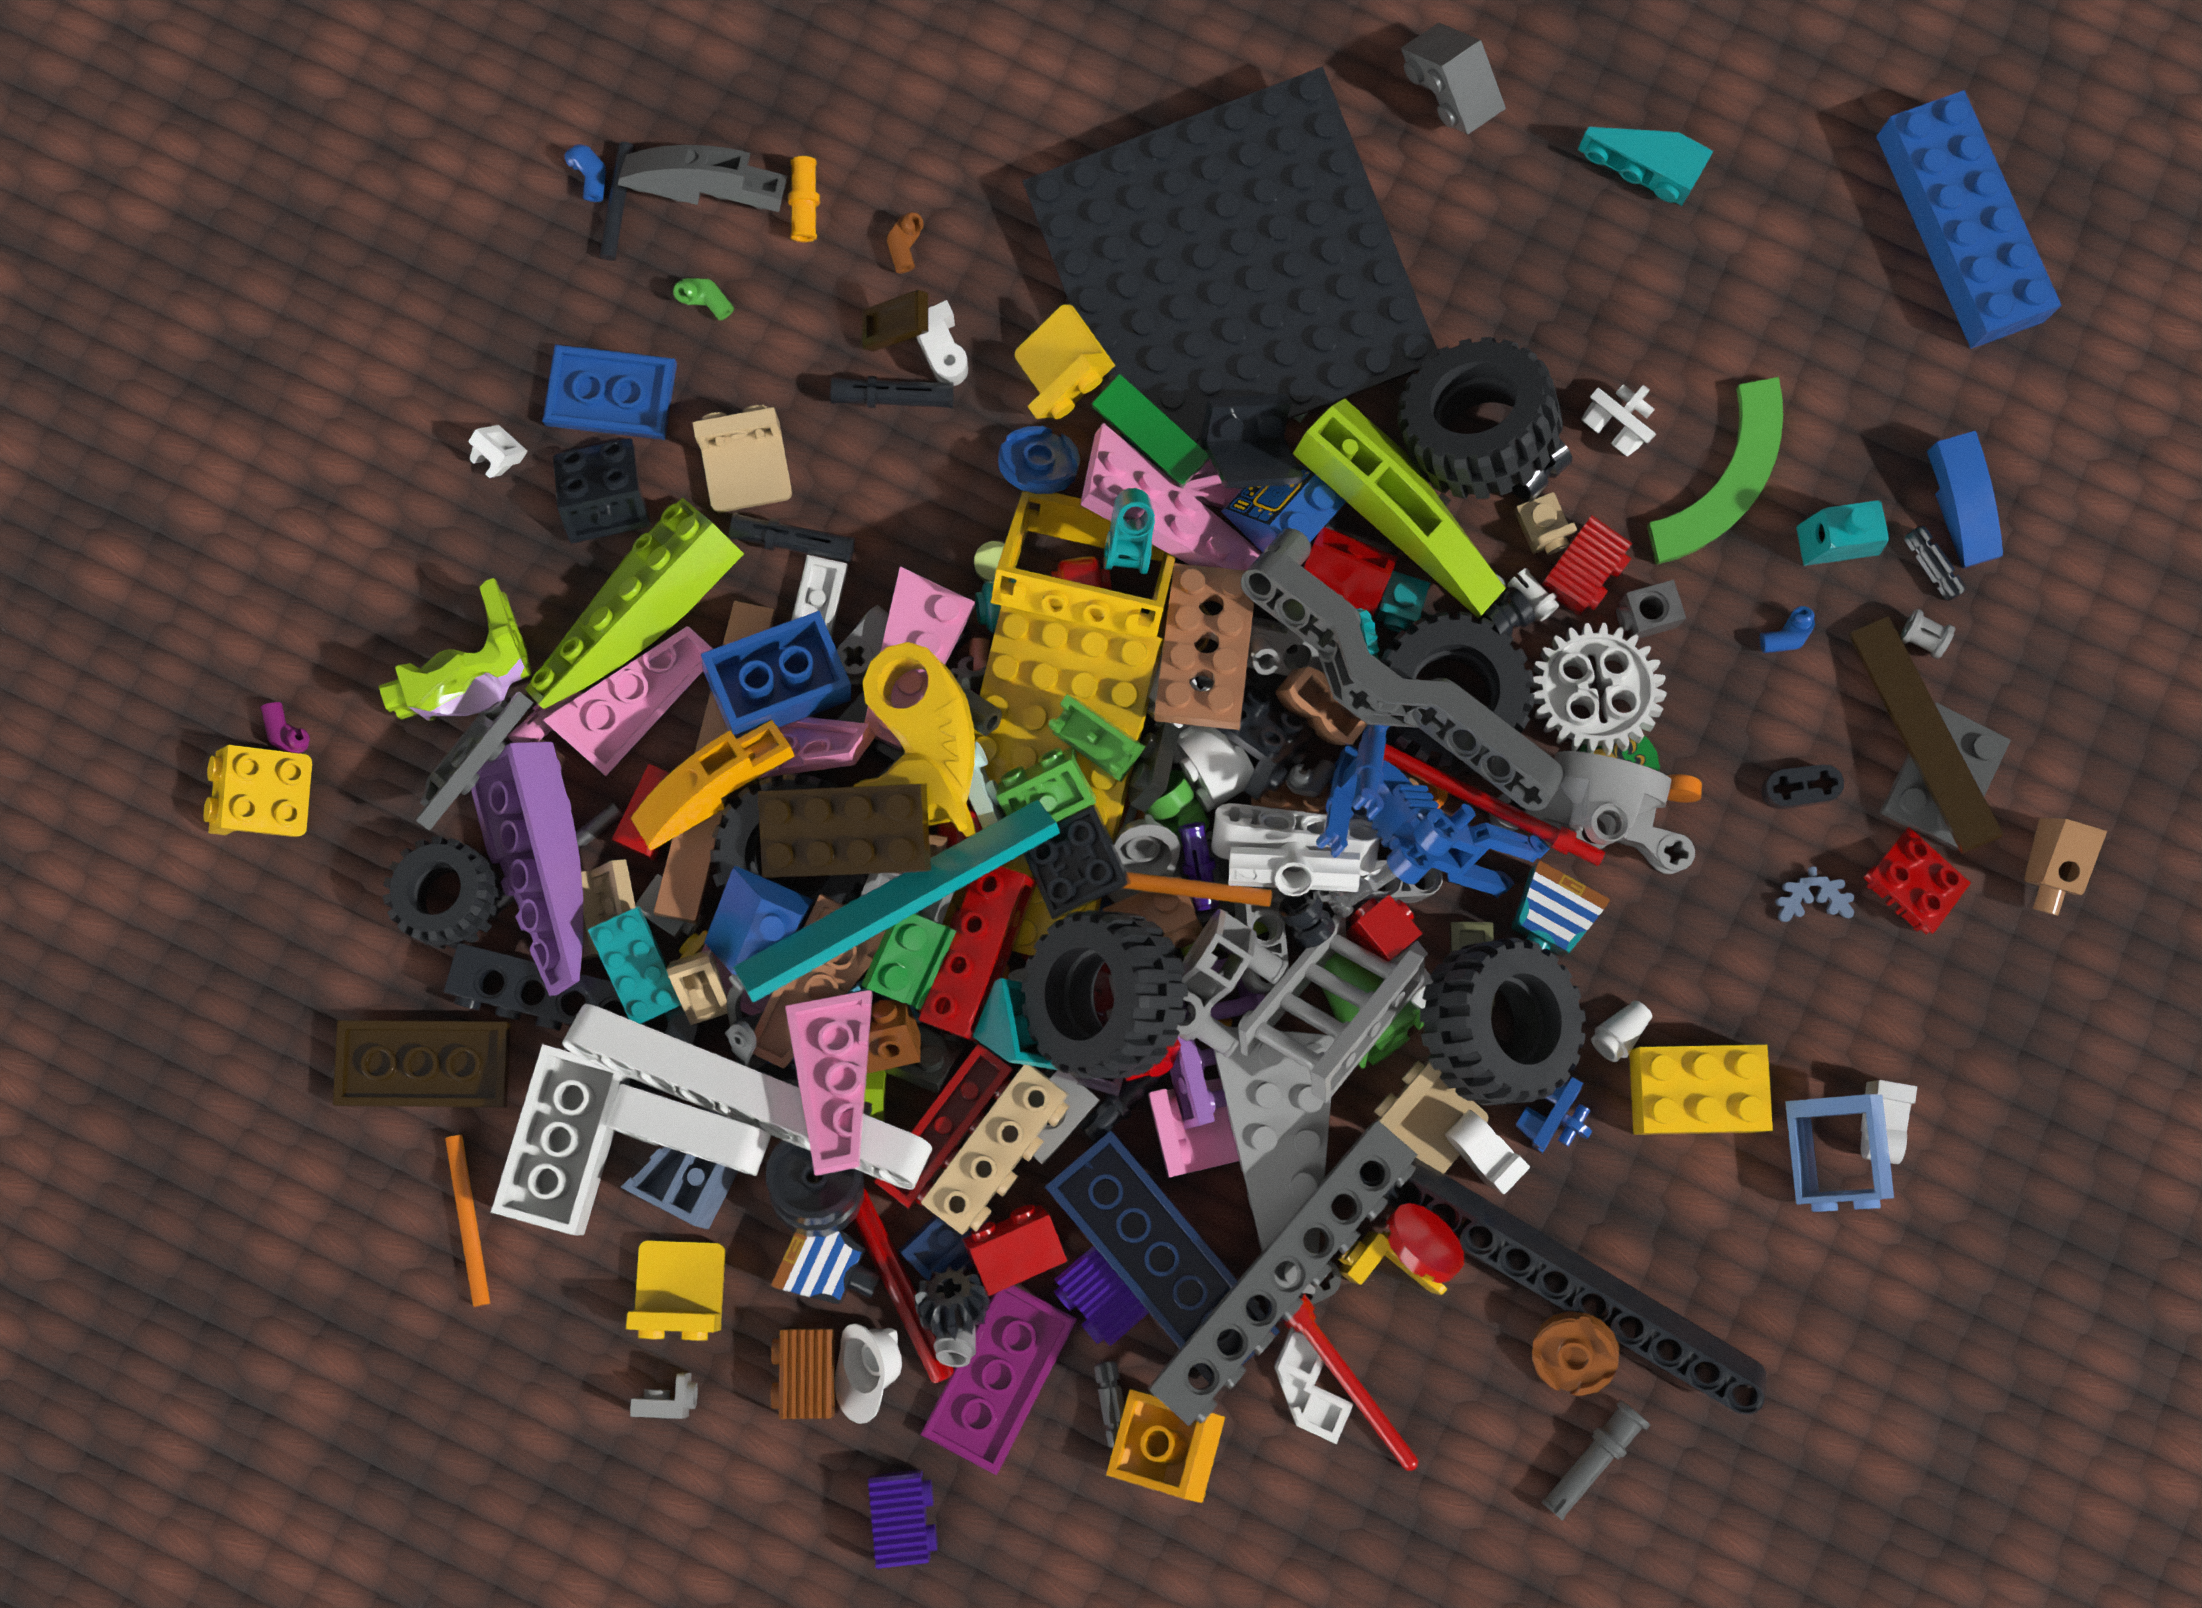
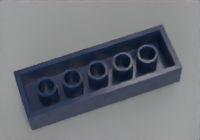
M1112 1131L1108 1132L1045 1186L1179 1348L1185 1344L1237 1282L1234 1276ZM1250 1298L1246 1304L1247 1315L1254 1321L1264 1319L1266 1314ZM1275 1325L1270 1330L1275 1336L1280 1333ZM1226 1329L1219 1334L1217 1346L1223 1354H1233L1240 1347V1336L1234 1329ZM1252 1351V1353L1246 1358V1360L1241 1365H1243L1247 1360H1249L1255 1353ZM1205 1363L1195 1364V1368L1210 1383L1212 1379L1210 1367Z

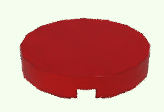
M1408 1203L1400 1205L1387 1219L1386 1228H1389L1391 1232L1387 1237L1389 1245L1398 1259L1414 1274L1420 1277L1428 1274L1434 1277L1432 1282L1444 1283L1450 1281L1463 1267L1464 1252L1459 1239L1437 1214L1423 1206Z

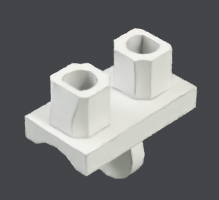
M1623 384L1615 394L1627 403L1624 408L1600 388H1597L1590 398L1593 402L1588 406L1582 421L1599 434L1612 417L1616 418L1625 427L1611 444L1627 457L1644 442L1648 444L1656 435L1655 432L1631 414L1636 410L1647 419L1655 410L1643 400L1650 391L1646 386L1643 385L1635 394Z

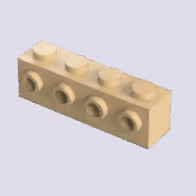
M1024 1065L922 1200L921 1204L961 1235L966 1233L969 1228L977 1232L992 1212V1210L986 1207L988 1202L996 1192L1002 1197L1005 1195L1018 1177L1012 1170L1021 1158L1029 1162L1044 1141L1038 1135L1047 1123L1055 1127L1070 1106L1064 1102L1069 1093L1035 1067Z

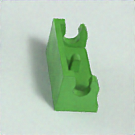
M1066 694L1060 703L1064 709L1062 714L1056 720L1051 719L1048 727L1053 730L1055 736L1122 782L1145 746L1079 699Z

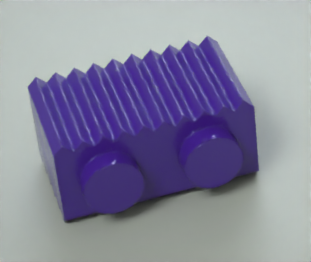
M1094 1245L1054 1279L1059 1285L1054 1290V1293L1069 1311L1077 1306L1087 1318L1081 1325L1097 1345L1105 1340L1111 1346L1149 1313Z
M923 1470L871 1475L868 1478L876 1569L929 1563L931 1559L930 1552L938 1551L936 1525L927 1524L926 1507L934 1505L931 1479L923 1480Z

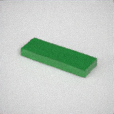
M1121 374L1092 403V407L1181 488L1210 459L1207 452Z

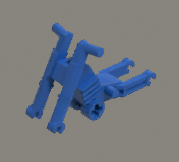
M1367 725L1363 730L1359 748L1345 746L1334 764L1336 770L1329 782L1332 784L1330 797L1326 802L1327 818L1325 829L1316 840V844L1320 849L1329 845L1332 850V857L1337 858L1348 846L1350 818L1354 815V812L1351 810L1352 806L1355 810H1359L1364 806L1367 809L1366 819L1368 822H1373L1371 827L1374 831H1378L1376 833L1377 837L1383 839L1381 841L1382 845L1392 850L1387 856V864L1393 874L1407 884H1416L1431 868H1436L1446 872L1449 882L1490 893L1496 898L1502 893L1505 894L1514 885V882L1502 871H1493L1474 865L1488 849L1519 857L1530 862H1534L1537 858L1540 859L1550 849L1543 839L1535 835L1529 837L1488 823L1476 826L1468 825L1476 814L1472 807L1467 804H1462L1452 816L1443 813L1441 809H1437L1439 805L1436 801H1431L1434 797L1431 793H1427L1429 790L1427 786L1413 785L1398 768L1383 760L1386 730L1390 726Z

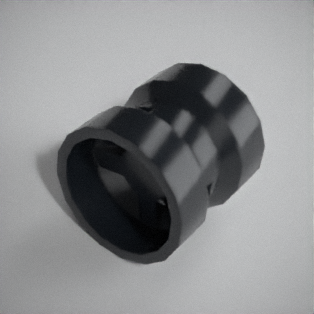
M1511 587L1502 593L1497 604L1492 603L1480 617V620L1484 617L1494 622L1491 629L1501 635L1506 630L1511 636L1513 628H1525L1536 620L1529 601L1516 587Z
M1309 889L1308 892L1301 896L1288 895L1282 900L1278 908L1284 922L1292 926V936L1297 945L1302 948H1312L1324 943L1335 930V924L1330 914L1322 910L1323 903L1316 890Z

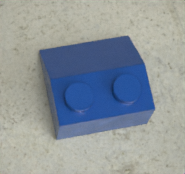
M734 866L704 943L726 968L736 975L733 969L734 966L803 929L814 900L738 866Z

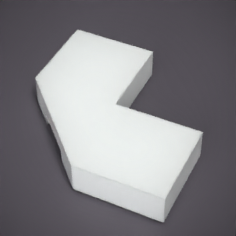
M1290 1328L1274 1368L1294 1422L1298 1427L1337 1444L1353 1403L1315 1386L1324 1362L1302 1332L1296 1333L1293 1328Z

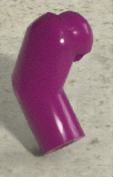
M273 702L261 706L267 739L271 745L285 752L298 754L308 748L310 741L308 732L301 727L298 729L286 723L281 702Z

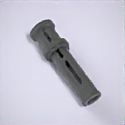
M1621 1399L1616 1404L1618 1407L1617 1411L1602 1428L1596 1427L1593 1431L1592 1438L1594 1441L1547 1497L1541 1501L1562 1521L1614 1458L1619 1460L1620 1457L1623 1458L1627 1454L1625 1448L1641 1429L1647 1430L1650 1427V1424Z

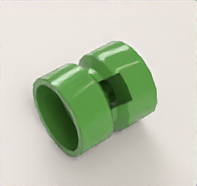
M1181 770L1170 771L1166 791L1144 812V814L1152 815L1154 821L1171 830L1177 836L1180 847H1182V841L1178 830L1179 826L1192 822H1205L1206 832L1210 823L1201 803L1194 799V790L1185 773Z

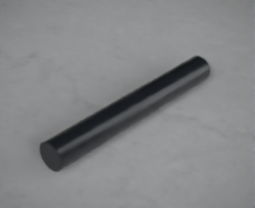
M619 142L600 250V258L609 261L616 260L627 187L618 185V180L626 155L634 151V145L629 142Z

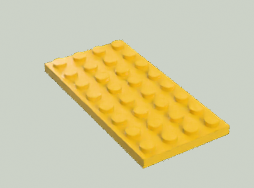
M1001 605L979 696L999 708L1002 712V718L998 728L987 736L974 729L975 742L977 741L981 745L988 760V764L984 768L989 780H995L999 784L1001 777L1008 771L1020 766L1025 770L1039 763L1038 759L1048 751L1055 748H1061L1064 751L1071 747L1055 736L1053 730L1048 727L1051 719L1056 720L1062 714L1064 709L1060 703L1066 694L1079 699L1140 742L1150 701L1149 696L1156 676L1164 639L1160 637L1131 636ZM1076 751V762L1096 796V803L1082 810L1093 805L1097 806L1114 844L1134 764L1122 782H1120ZM968 796L966 804L972 805L970 798ZM1024 854L1001 865L1002 867L1025 874L1035 881ZM965 886L954 892L943 920V925L950 927L953 914L958 908L962 907L967 894ZM1036 886L1012 950L1026 955H1035L1037 951L1034 948L1035 944L1043 934L1049 935L1047 929L1058 920L1051 918L1038 886ZM1102 898L1073 912L1099 911ZM1066 914V915H1064V916H1062V917H1060V918H1058V919H1064L1068 914Z

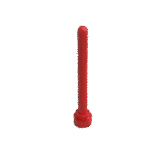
M1301 1293L1299 1298L1304 1302L1298 1311L1287 1322L1282 1317L1280 1319L1287 1328H1293L1296 1333L1302 1332L1401 1466L1407 1471L1415 1470L1418 1466L1416 1455L1316 1324L1315 1319L1317 1316L1313 1312L1315 1307L1305 1293Z

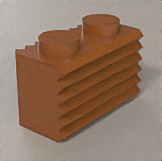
M835 1328L781 1329L780 1338L772 1339V1365H779V1382H772L771 1386L772 1409H779V1419H830L834 1417Z

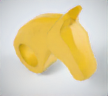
M910 642L886 647L870 661L863 680L865 702L891 730L905 752L886 773L878 778L865 779L856 783L853 787L927 783L929 826L952 822L959 832L962 831L966 837H970L976 834L974 823L966 804L975 765V737L966 694L952 672L927 647ZM911 670H926L928 674V688L924 697L911 707L894 708L891 695L895 682L904 673Z

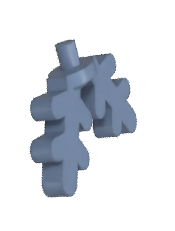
M1808 867L1809 878H1798L1797 883H1784L1782 889L1785 892H1791L1788 897H1778L1775 900L1776 905L1782 907L1778 913V919L1781 922H1788L1793 915L1801 917L1805 914V910L1800 902L1812 903L1814 897L1808 888L1810 886H1818L1819 890L1815 900L1818 903L1826 902L1827 899L1830 901L1826 909L1829 915L1839 913L1843 918H1851L1854 915V910L1849 905V902L1854 900V895L1852 893L1840 894L1837 890L1845 887V881L1842 879L1830 881L1828 877H1817V867Z

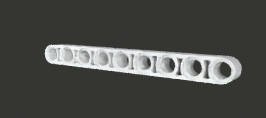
M591 1004L582 1005L562 1042L567 1050L583 1059L738 1122L771 1133L772 1136L811 1151L800 1088ZM863 1114L860 1166L854 1169L904 1189H914L932 1151V1146L917 1135Z

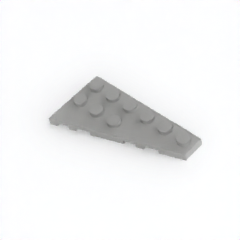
M1226 1026L1232 1031L1238 1033V1027ZM1280 1031L1316 1053L1326 1052L1335 1039L1327 1034ZM1262 1041L1247 1057L1241 1053L1239 1042L1234 1052L1228 1058L1215 1049L1214 1054L1262 1253L1324 1180L1331 1098L1326 1103L1312 1095L1311 1075L1307 1067ZM1310 1228L1303 1236L1304 1247L1313 1254L1318 1253L1319 1229ZM1283 1261L1278 1264L1274 1273L1277 1283L1282 1287H1289L1296 1281L1297 1270L1292 1263ZM1309 1284L1302 1293L1315 1294V1288Z

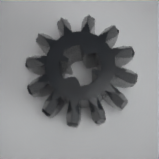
M949 1265L946 1272L940 1274L932 1270L930 1280L919 1281V1293L915 1295L916 1300L914 1301L916 1313L924 1330H932L937 1339L949 1333L956 1340L958 1333L964 1331L972 1335L974 1325L985 1324V1312L989 1310L988 1305L990 1303L988 1292L985 1291L979 1274L971 1275L966 1266L955 1272Z

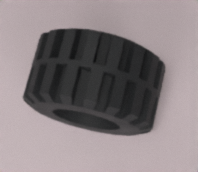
M441 836L432 837L431 843L424 839L416 841V849L413 851L406 847L400 852L403 857L401 862L397 863L393 860L389 869L394 871L392 878L385 877L383 885L390 889V893L383 895L384 904L392 908L387 913L392 921L398 923L397 927L420 942L438 949H445L446 945L456 949L458 943L463 944L462 940L472 944L479 939L476 933L480 929L487 933L492 927L487 922L490 915L497 918L500 911L499 908L493 905L494 900H502V891L495 887L501 881L499 875L492 871L494 866L489 860L459 840L450 838L447 841ZM457 872L461 882L458 899L445 912L430 915L426 906V896L429 887L438 877L447 873Z

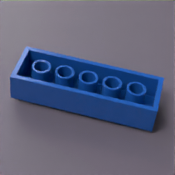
M1965 90L1891 116L1876 137L1970 348L1978 347L2044 323L2062 305Z

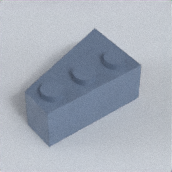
M700 1107V1108H699V1109H701V1110L708 1111V1112H711V1113H714V1114L723 1116V1115H721V1114H718V1113H716V1112H713V1111H711V1110H708V1109H706V1108H704V1107ZM664 1146L662 1149L659 1148L650 1157L651 1160L634 1178H629L621 1186V1188L693 1226L709 1229L738 1170Z

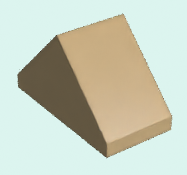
M710 949L670 962L667 968L668 977L690 1025L728 1014L727 994L714 954Z

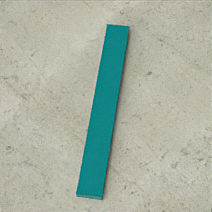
M1036 800L930 858L931 871L905 872L737 964L733 969L754 1003L1060 833L1057 823L1042 804Z

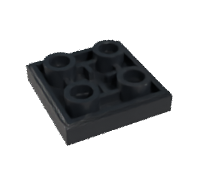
M1094 805L1058 822L1059 834L1023 853L1052 919H1058L1131 884L1097 806Z

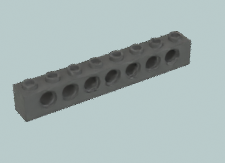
M1379 1120L1372 1122L1147 1389L1188 1426L1194 1420L1202 1424L1218 1405L1213 1398L1224 1385L1230 1390L1246 1372L1247 1369L1241 1365L1252 1351L1260 1355L1274 1339L1275 1335L1270 1330L1282 1317L1287 1322L1298 1311L1304 1302L1299 1296L1309 1284L1316 1288L1329 1274L1332 1268L1327 1262L1337 1250L1345 1254L1360 1236L1355 1230L1365 1217L1372 1221L1388 1203L1383 1196L1390 1187L1395 1184L1400 1188L1416 1170L1411 1163L1418 1154ZM1365 1162L1376 1164L1381 1171V1179L1374 1187L1365 1185L1360 1178V1168ZM1338 1195L1347 1196L1353 1204V1212L1346 1220H1340L1335 1217L1331 1209L1332 1201ZM1310 1228L1319 1229L1325 1237L1324 1248L1316 1254L1307 1251L1303 1244V1236ZM1283 1261L1292 1263L1297 1270V1279L1289 1287L1280 1286L1274 1276L1276 1267ZM1254 1295L1263 1296L1269 1304L1268 1314L1259 1321L1250 1319L1246 1313L1247 1301ZM1234 1329L1240 1336V1347L1233 1354H1223L1218 1349L1217 1338L1222 1331ZM1197 1363L1207 1364L1212 1371L1211 1382L1204 1388H1194L1188 1380L1189 1370Z

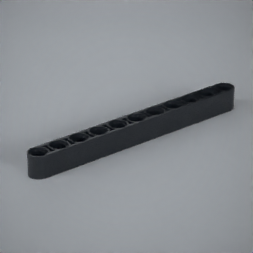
M1415 1158L1411 1164L1416 1170L1407 1180L1416 1188H1410L1404 1184L1399 1188L1393 1184L1383 1196L1388 1201L1387 1204L1395 1209L1400 1205L1412 1203L1423 1206L1437 1214L1452 1229L1459 1239L1462 1249L1567 1312L1587 1313L1602 1320L1614 1332L1617 1342L1734 1412L1750 1415L1762 1408L1765 1402L1767 1377L1763 1365L1757 1360L1420 1159ZM1365 1162L1360 1168V1178L1365 1185L1374 1187L1381 1179V1171L1378 1166ZM1438 1204H1446L1453 1209L1447 1210L1442 1208ZM1475 1226H1483L1490 1230V1232H1483ZM1514 1248L1522 1249V1250L1526 1251L1527 1254L1517 1253V1252L1514 1251L1513 1249H1514ZM1550 1271H1558L1563 1273L1565 1276H1557L1552 1274ZM1588 1294H1597L1602 1298H1593ZM1626 1316H1633L1638 1318L1639 1320H1630L1627 1319ZM1663 1339H1672L1675 1340L1676 1343H1669L1664 1341ZM1701 1362H1711L1715 1365H1705ZM1741 1384H1747V1385H1750V1386H1752V1387H1751V1388H1744V1387H1742V1386H1740V1385H1741Z

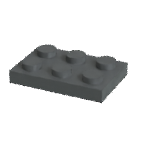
M1936 702L1935 705L1981 793L1985 796L2011 740ZM1908 752L1879 813L1906 827L1909 826L1912 830L1955 851L1959 848Z

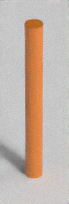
M1126 872L1131 884L1123 887L1124 889L1270 907L1272 890L1231 886L1228 884Z
M463 1136L446 1137L473 1307L491 1304Z

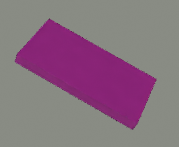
M1015 1285L993 1294L989 1301V1310L985 1312V1324L977 1325L975 1328V1356L970 1359V1363L967 1366L955 1367L954 1373L950 1376L920 1434L996 1476L1077 1318Z

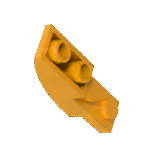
M773 720L766 722L738 739L729 730L691 755L674 769L641 803L631 817V820L651 851L725 809L721 800L722 797L795 757Z

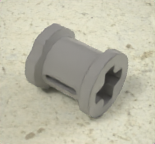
M1916 609L1904 625L1900 638L1904 644L1911 642L1930 651L1931 657L1938 660L1949 646L1955 627L1950 624L1944 627L1924 617V612Z

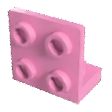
M1220 1078L1205 1081L1206 1087L1211 1092L1223 1089ZM1163 1089L1148 1094L1167 1178L1239 1161L1226 1106L1215 1109L1213 1113L1215 1122L1184 1130L1175 1089Z

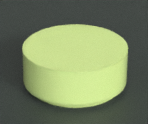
M987 542L979 547L975 554V571L984 582L995 580L996 568L1005 545L1002 542Z

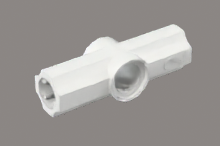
M1298 842L1286 843L1279 849L1230 846L1228 885L1278 888L1279 891L1289 896H1301L1308 892L1309 889L1358 892L1360 853L1342 852L1337 858H1334L1331 855V851L1310 850L1307 846ZM1290 866H1298L1301 867L1302 870L1298 872H1290L1287 871L1286 868Z

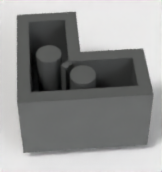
M1438 22L1401 47L1406 61L1404 70L1407 77L1412 83L1424 86L1435 93L1440 105L1437 108L1438 115L1447 127H1453L1468 135L1506 109L1480 39Z

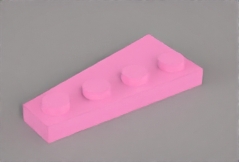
M900 567L880 652L886 647L910 642L927 647L945 665L975 607V602ZM911 670L904 673L895 682L891 695L894 708L911 707L924 697L928 688V674L926 670ZM868 706L864 723L870 724L876 736L874 739L902 751L903 747L899 740Z
M686 626L543 719V721L601 773L607 776L703 672L701 654L713 650V648L690 627Z
M871 990L785 1006L815 1176L860 1166L872 1007Z

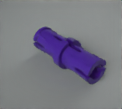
M1192 822L1179 826L1178 830L1181 835L1185 862L1182 864L1183 874L1188 875L1189 880L1201 881L1202 879L1205 882L1215 883L1213 870L1216 868L1215 859L1210 857L1205 822ZM1192 897L1193 907L1197 911L1212 909L1220 904L1219 900Z

